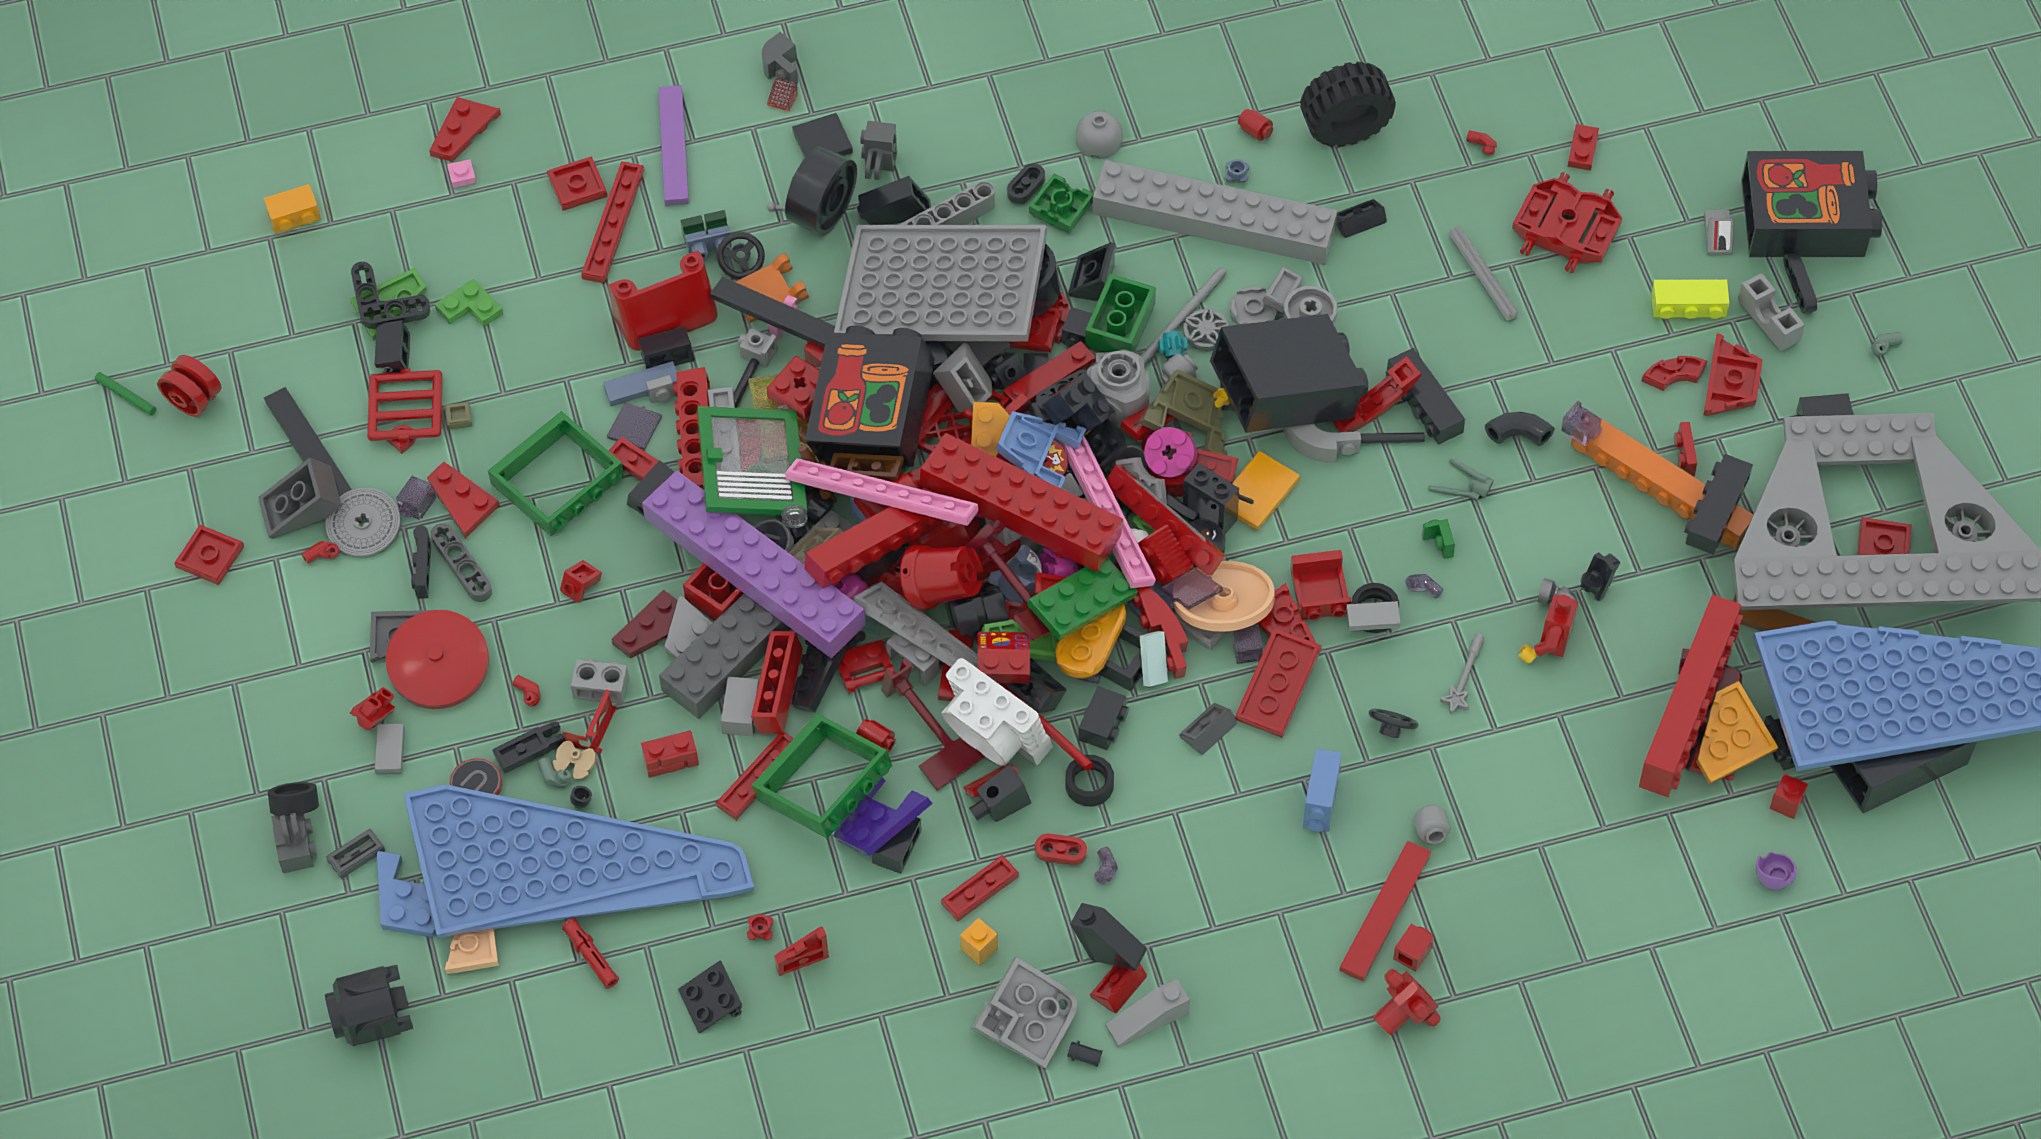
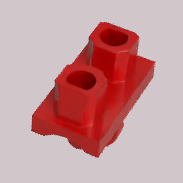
M382 687L354 706L350 714L357 717V722L362 728L366 730L373 729L381 720L394 711L395 706L391 702L395 696L388 689Z

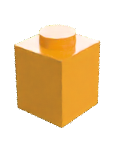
M978 918L960 935L961 950L978 965H981L998 949V934Z

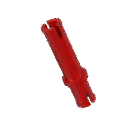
M576 918L566 921L562 926V930L565 931L573 942L575 951L582 954L606 989L616 985L619 977L593 944L594 940L591 935L584 932Z

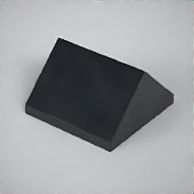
M1110 242L1078 256L1068 292L1069 296L1098 302L1107 279L1114 269V243Z

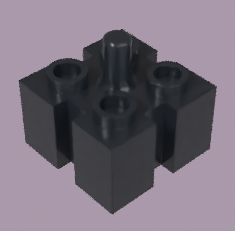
M989 581L982 583L979 593L975 596L945 603L949 622L960 635H978L984 624L1009 620L1002 592L994 584L989 583Z

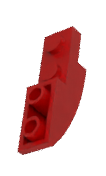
M1150 587L1136 588L1138 592L1132 601L1134 606H1138L1140 609L1139 620L1142 629H1147L1148 633L1164 632L1167 669L1169 672H1173L1175 679L1185 677L1187 666L1182 652L1187 650L1188 639L1181 624L1170 607Z

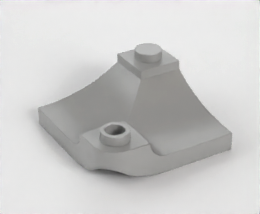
M1015 957L986 1004L983 1005L970 1029L1044 1069L1052 1058L1077 1011V1000L1075 995L1062 984L1020 958ZM1059 1000L1065 1002L1066 1006L1063 1010L1059 1008Z

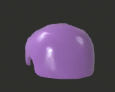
M1772 851L1763 858L1758 856L1756 875L1762 885L1769 889L1779 890L1794 882L1797 867L1793 859L1785 854H1778Z

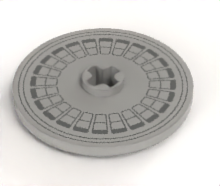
M366 487L353 489L340 496L342 506L326 517L325 527L330 542L336 544L339 547V551L343 554L359 558L370 557L387 549L396 539L401 525L400 512L394 500L381 490ZM363 518H366L368 523H364V525L360 527L358 522H362Z

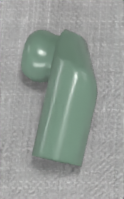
M1901 332L1878 335L1871 346L1873 354L1883 356L1890 345L1902 344Z
M543 758L538 761L539 769L546 783L558 787H564L569 784L571 774L568 770L555 771L549 758Z

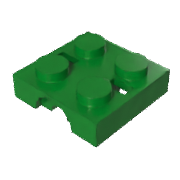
M1054 173L1029 205V213L1070 233L1092 205L1094 193L1085 188L1082 190L1078 188L1072 189L1066 183L1065 178ZM1046 196L1049 197V198H1051V202L1048 201V200H1046V199H1044V198H1045Z

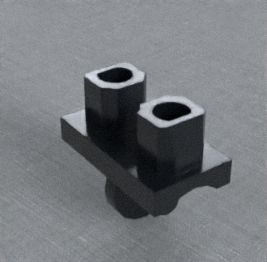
M1599 552L1596 553L1587 572L1581 577L1580 586L1586 592H1592L1598 601L1602 600L1608 587L1611 585L1620 561L1610 553L1606 556Z

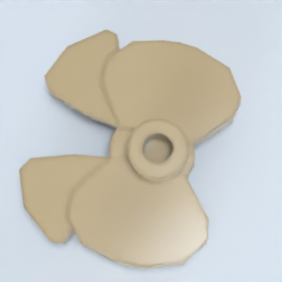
M565 741L557 749L556 760H553L554 769L556 771H564L572 763L575 765L573 778L575 780H582L588 777V772H591L594 768L597 755L593 749L588 748L580 751L575 749L571 741Z

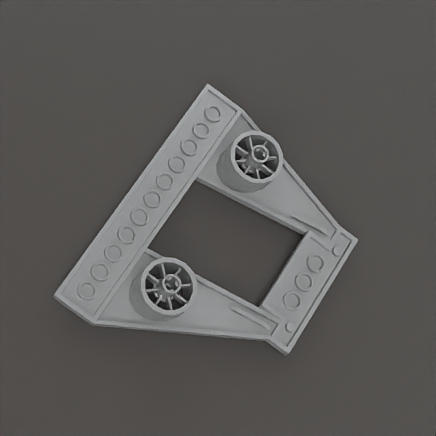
M1934 413L1784 417L1785 445L1733 561L1737 603L1741 604L1740 610L2041 602V549L1936 436ZM1914 460L1931 529V543L1936 553L1837 556L1818 466L1912 463ZM1959 516V521L1955 523L1950 518ZM1964 517L1972 519L1973 522L1966 521ZM1783 521V526L1778 528L1774 523ZM1788 522H1793L1797 526L1793 527L1791 525H1788ZM1978 523L1983 530H1977L1975 524ZM1946 525L1949 526L1952 529V531H1948ZM1767 527L1775 533V536H1770ZM1802 528L1807 535H1800L1798 530ZM1976 537H1986V540L1977 541ZM1799 542H1810L1804 546L1799 545Z

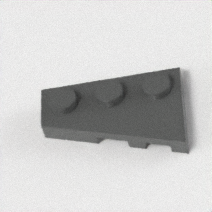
M431 610L371 612V663L386 658L388 644L393 634L405 621L417 614Z

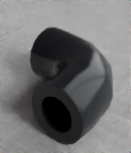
M1521 411L1504 413L1485 424L1487 435L1497 444H1501L1512 436H1523L1532 440L1537 446H1541L1550 439L1555 430L1549 422L1539 416Z

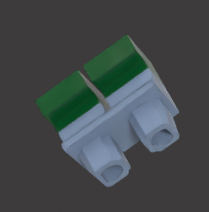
M725 210L704 214L705 228L701 215L680 220L682 235L688 252L692 253L699 250L704 261L708 259V252L717 251L720 242L730 234ZM731 242L727 245L725 249H730V247H732Z

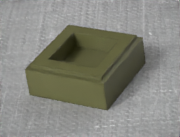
M469 402L445 405L448 430L472 427Z

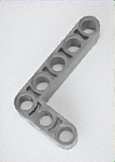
M978 182L899 225H965L994 208L995 188L990 182Z

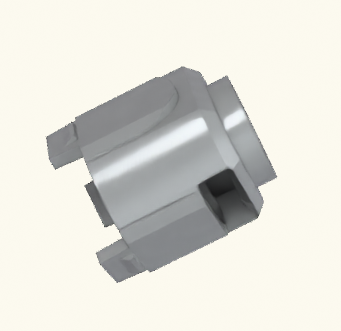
M1128 350L1110 352L1100 362L1087 369L1088 376L1115 411L1108 418L1117 428H1121L1122 420L1150 405L1148 370L1144 369V359L1140 355Z

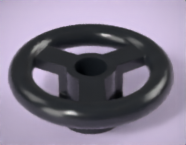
M746 232L729 234L718 246L717 262L719 267L726 275L732 278L742 279L760 270L764 264V248L761 242L752 234ZM736 239L748 240L746 244H736L732 250L725 249L730 242ZM755 246L758 254L757 262L753 268L749 269L747 261L751 255L750 250ZM737 252H744L745 257L738 258L736 255ZM724 256L740 263L742 272L730 269L725 263Z
M1373 708L1368 713L1371 718L1382 722L1379 733L1389 737L1399 738L1400 728L1414 730L1419 726L1416 720L1392 711Z

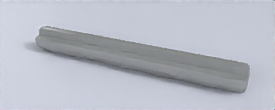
M1460 226L1452 228L1450 230L1451 239L1507 321L1515 319L1518 314L1517 309Z

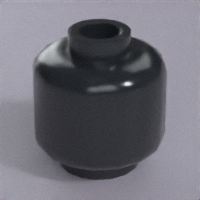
M814 490L812 493L808 491L806 493L807 511L799 512L801 518L815 526L833 509L835 502L831 498L823 499L819 490Z

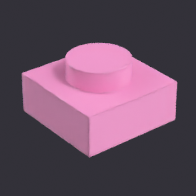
M470 159L447 164L453 188L476 183Z

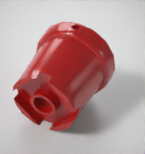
M912 545L902 557L900 566L901 586L909 604L918 611H926L936 608L939 604L975 596L979 593L982 580L977 581V572H982V565L976 551L973 548H966L967 546L931 548L929 545Z

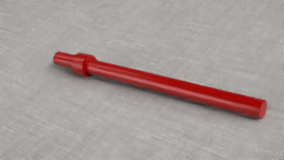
M998 683V684L1001 685L1003 688H1005L1007 691H1009L1011 694H1013V695L1016 696L1018 699H1020L1022 702H1024L1025 704H1027V703H1026L1023 699H1021L1014 691H1012L1005 683ZM1039 713L1038 715L1045 733L1083 769L1089 771L1093 767V763Z

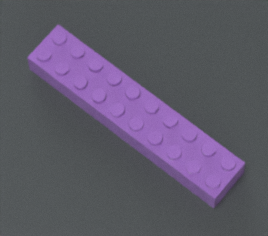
M677 470L642 502L644 516L648 522L830 658L839 652L866 625L864 608L831 584L822 588L804 569L805 565L737 514L706 512L704 490Z

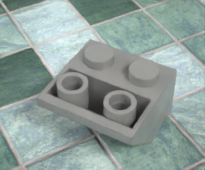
M967 342L963 343L933 372L958 412H963L967 408L973 410V402H985L992 394V381Z

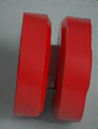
M179 355L172 363L171 370L166 371L157 382L159 391L174 407L194 417L200 416L207 408L208 401L214 400L222 389L216 375L199 360L188 355Z

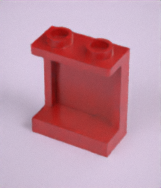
M1341 550L1291 556L1290 570L1297 606L1303 620H1318L1322 617H1342L1347 615V605L1352 602L1351 598L1348 597Z

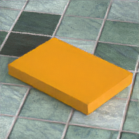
M1259 451L1232 483L1239 488L1240 495L1254 500L1253 504L1239 500L1238 520L1258 531L1298 483L1300 475Z

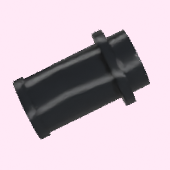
M1072 1041L1067 1057L1072 1058L1071 1061L1073 1062L1076 1059L1098 1067L1103 1050L1082 1045L1080 1041H1077V1043Z

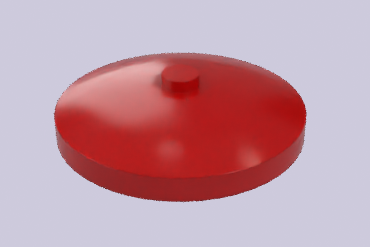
M448 610L426 611L409 618L395 631L386 652L387 672L396 691L410 703L429 709L448 708L467 700L483 683L489 666L488 647L480 629L467 617Z

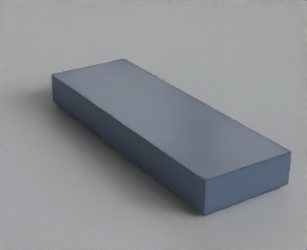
M672 361L603 382L610 406L648 395L646 384L648 381L670 375L672 383L677 382V371Z

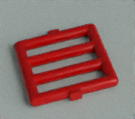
M409 368L401 369V372L371 374L369 377L368 440H399L402 443L410 442V439L439 437L441 435L442 372L440 370L411 371ZM433 380L432 389L379 392V383ZM432 399V408L378 412V402ZM432 418L431 428L377 431L378 421Z

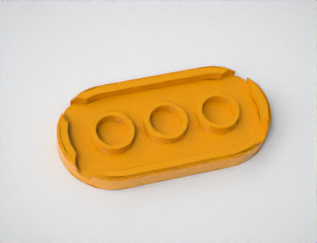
M1124 604L1058 642L1055 652L1056 661L1062 672L1071 677L1086 678L1095 675L1104 667L1126 621Z

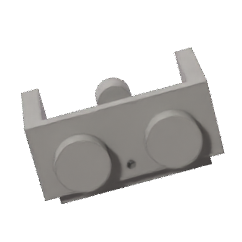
M895 633L886 642L889 659L892 660L897 654L907 658L912 665L911 672L916 669L920 670L921 684L924 687L942 671L938 658L898 633Z

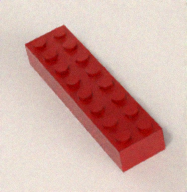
M947 433L943 435L920 470L919 486L927 487L930 491L937 494L978 504L977 514L993 522L1001 519L1006 528L1098 572L1121 537L1123 518Z
M1712 594L1644 761L1639 783L1640 788L1668 798L1672 789L1677 790L1683 768L1685 769L1687 766L1691 748H1694L1698 738L1699 728L1703 725L1706 718L1708 705H1711L1714 698L1716 685H1719L1722 678L1724 665L1728 663L1732 645L1736 643L1740 625L1743 620V615L1739 614L1741 604Z

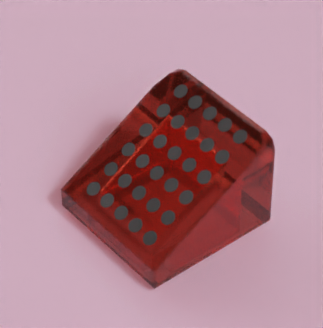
M775 78L767 105L790 111L798 94L797 84Z

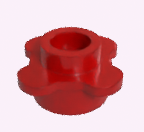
M759 914L749 917L747 937L750 940L763 938L768 941L773 937L771 926L774 924V920L771 916Z

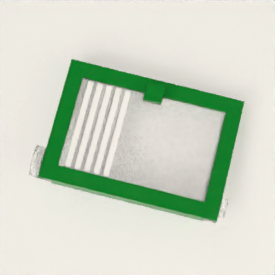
M779 405L776 410L698 406L697 420L706 512L782 515V522L785 526L789 528L803 526L807 522L805 486L801 483L786 480L785 472L797 458L801 459V455L798 452L800 441L796 410H790L787 405Z

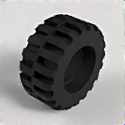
M1351 62L1344 63L1343 66L1337 65L1329 71L1322 72L1318 78H1314L1311 81L1310 86L1305 88L1300 101V108L1312 137L1316 141L1331 147L1335 145L1344 147L1346 144L1354 145L1358 141L1369 139V136L1373 134L1376 135L1382 127H1386L1389 119H1392L1396 107L1394 95L1383 71L1373 64H1365L1364 62H1356V64Z

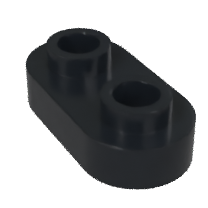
M1035 163L1026 165L1009 182L1007 186L1008 199L1017 204L1028 201L1045 182L1044 168Z

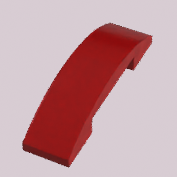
M1407 356L1387 371L1390 374L1369 390L1365 397L1360 398L1353 419L1332 421L1340 432H1354L1372 422L1391 408L1414 386L1422 374Z

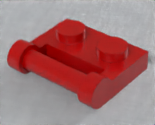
M882 639L846 650L838 666V671L848 694L855 692L856 688L884 680L885 672L889 669L893 674L895 673ZM881 667L884 668L883 670L876 671L861 677H857L854 679L851 678L853 676L866 673Z

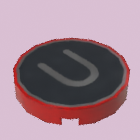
M473 758L462 762L454 769L449 784L451 786L499 795L502 788V779L499 769L492 762L486 759Z

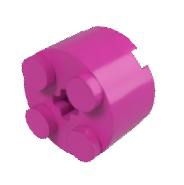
M1165 427L1155 431L1147 439L1144 450L1145 460L1150 469L1163 477L1186 475L1194 466L1198 455L1197 446L1191 436L1173 427ZM1169 447L1177 451V453L1173 454V459L1165 455V452L1169 451Z

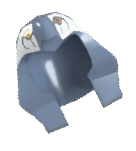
M1023 544L1006 564L1031 595L1034 596V578L1036 572L1042 573V565L1037 554L1027 545ZM999 570L991 571L989 583L994 584L1002 592L1004 602L1008 600L1026 604Z

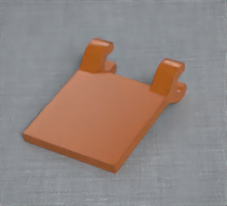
M786 253L779 255L772 264L736 281V283L784 303L788 295L797 298V301H803L809 297L802 281L796 283L790 289L781 273H787L792 270ZM745 314L750 323L757 320Z

